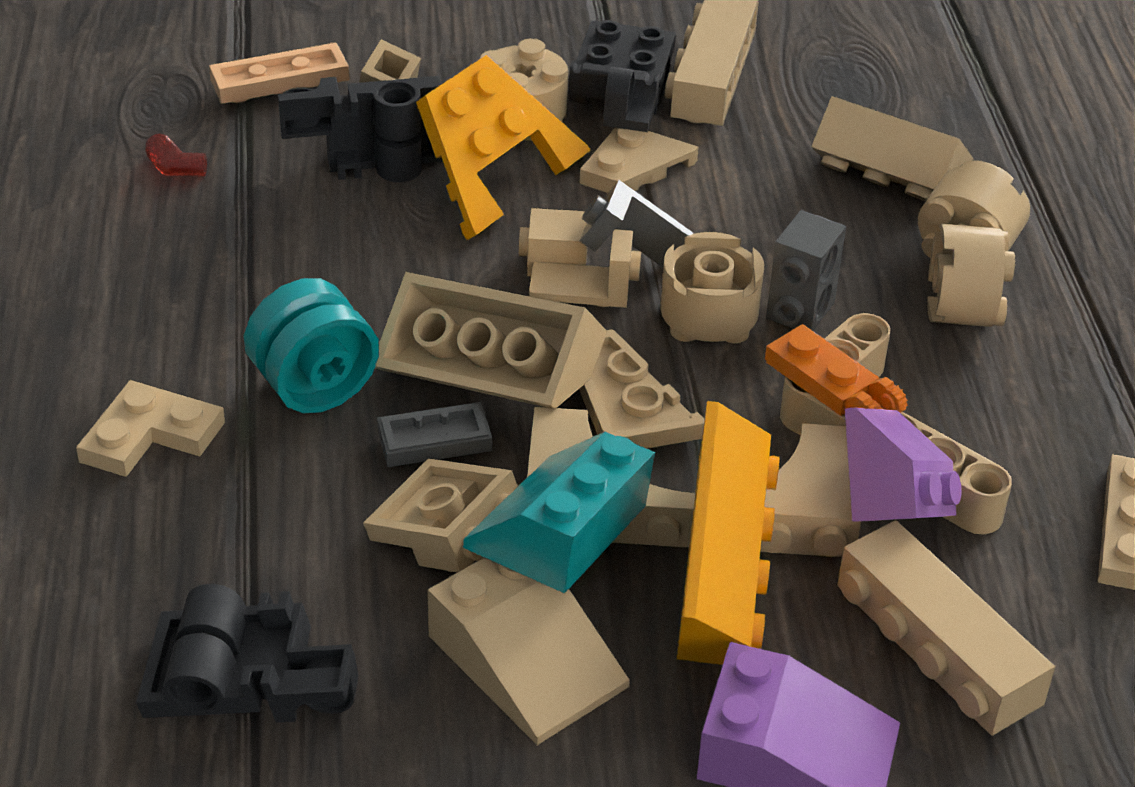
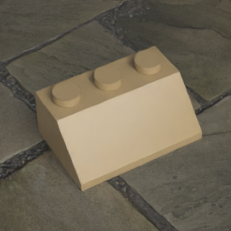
M831 96L811 146L823 157L821 164L843 173L847 172L848 167L864 172L862 178L883 187H888L890 181L907 186L906 194L923 201L929 198L949 169L958 168L963 162L973 160V157L959 138Z

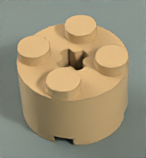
M525 39L518 46L486 51L480 56V59L485 55L490 57L563 123V118L566 117L568 66L559 55L545 49V44L542 41ZM528 136V137L525 138L524 140H532V139Z
M971 160L963 162L958 168L949 169L926 200L918 215V227L923 238L921 246L924 253L929 258L931 257L936 231H940V224L1000 228L1002 231H1008L1009 251L1030 216V203L1024 190L1019 195L1017 190L1011 185L1014 178L1005 170L993 164Z
M940 224V231H936L929 265L928 281H932L933 292L937 293V297L928 296V316L930 322L984 327L1004 326L1007 315V298L1002 297L1003 282H1011L1015 270V253L1008 251V231H1002L1000 228Z
M702 232L685 237L684 245L675 250L674 244L667 250L664 257L660 308L664 320L670 326V333L675 339L684 342L696 339L709 342L726 341L729 343H741L749 337V331L754 327L759 316L764 275L763 258L754 247L751 253L740 247L741 239L733 235L718 232Z

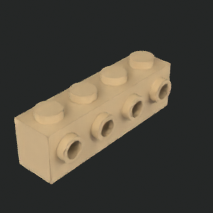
M704 0L703 4H696L692 26L688 25L686 29L684 49H678L674 72H669L666 82L665 98L672 99L671 117L685 119L691 123H709L723 126L755 34L759 0Z
M897 520L844 547L837 586L841 589L846 599L852 604L858 605L879 626L886 638L895 641L917 663L925 676L934 679L957 701L963 713L975 719L988 733L993 736L1045 704L1055 666Z

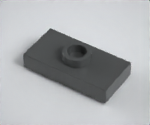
M481 402L377 418L378 434L387 467L425 462L427 459L438 460L492 451V435Z

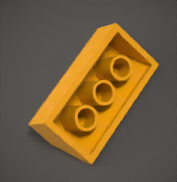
M707 401L677 659L723 665L730 642L758 649L762 647L765 614L754 613L756 594L766 595L770 560L759 559L761 541L771 542L775 508L764 507L766 489L776 491L780 457L769 456L771 434L719 402Z

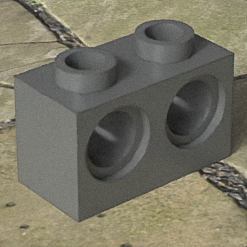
M803 210L799 211L775 241L766 319L793 329L802 324L812 331L816 329L835 303L846 232L845 225Z

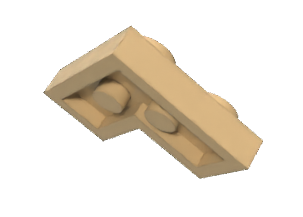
M130 380L76 447L79 463L127 477L152 443L201 456L225 423L224 409L217 405Z

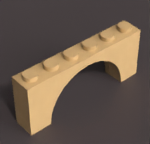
M534 407L527 477L549 456L593 437L588 422V410ZM802 423L799 444L791 458L779 469L776 491L766 489L764 507L775 508L771 542L761 541L760 552L842 557L844 547L858 540L861 521L852 522L846 426ZM650 484L646 507L612 543L689 547L695 493L674 491Z

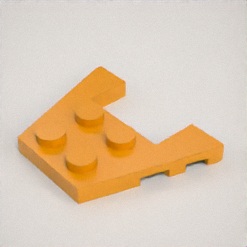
M487 55L416 102L435 157H442L450 179V183L446 185L451 202H458L464 222L460 223V227L467 240L483 231L504 215L477 175L484 167L528 136L532 139L555 175L567 169L591 151L586 143Z

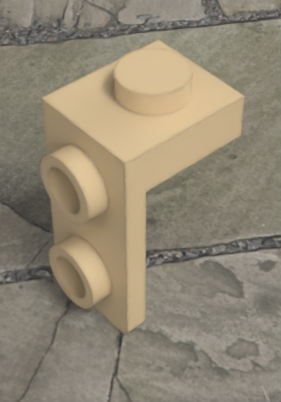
M616 229L613 231L609 267L534 262L529 296L562 303L627 308L629 280L639 281L641 251H632L633 231Z

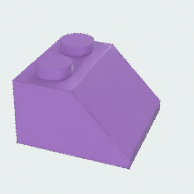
M845 409L852 522L957 516L956 505L961 500V481L958 473L953 471V461L897 410Z

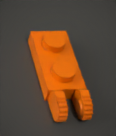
M804 324L766 346L765 360L767 364L840 416L845 415L846 408L897 410L901 413L908 406L906 394H904L903 389L899 388V385L896 386L887 377H878Z

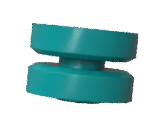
M303 278L279 287L264 298L249 318L244 333V346L247 356L285 405L301 413L324 412L343 404L364 386L373 374L379 358V339L371 326L358 311L353 309L347 298L334 284L321 278Z

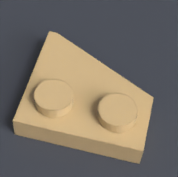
M614 128L580 169V184L608 193L616 182L620 180L636 191L644 184L654 183L666 178L667 168L681 162L686 167L695 165L698 158V146L650 131L640 132Z

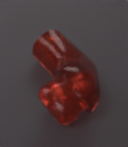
M154 134L147 140L145 146L146 155L163 175L206 176V153H183L173 140L165 134Z

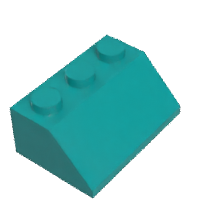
M603 432L553 454L464 538L463 548L565 593L646 507L655 452L634 444L628 438Z

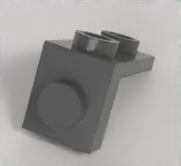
M618 180L604 198L597 195L584 212L582 220L587 224L580 242L596 252L615 229L633 231L632 246L664 268V257L667 250L673 244L674 250L684 245L685 237L694 233Z

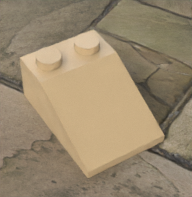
M485 557L428 589L429 637L536 745H539L629 688V678L569 589L562 593Z

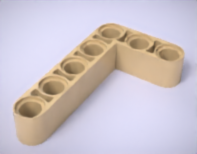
M868 313L855 314L824 338L878 377L883 373L890 337V326L883 318ZM785 376L780 419L788 429L801 435L802 423L846 426L845 415H838ZM901 412L910 423L953 461V471H956L961 481V500L956 505L957 516H944L943 518L974 534L984 535L998 530L1003 523L1012 486L1011 476L1008 471L926 424Z

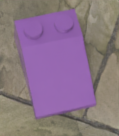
M730 642L702 731L697 779L726 787H886L900 722L788 655Z

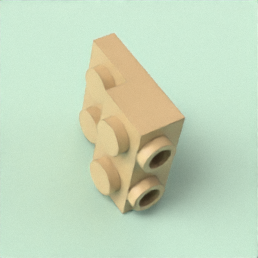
M427 459L363 524L370 541L410 547L419 566L458 573L472 565L474 561L484 558L463 548L464 538L518 486L512 470Z

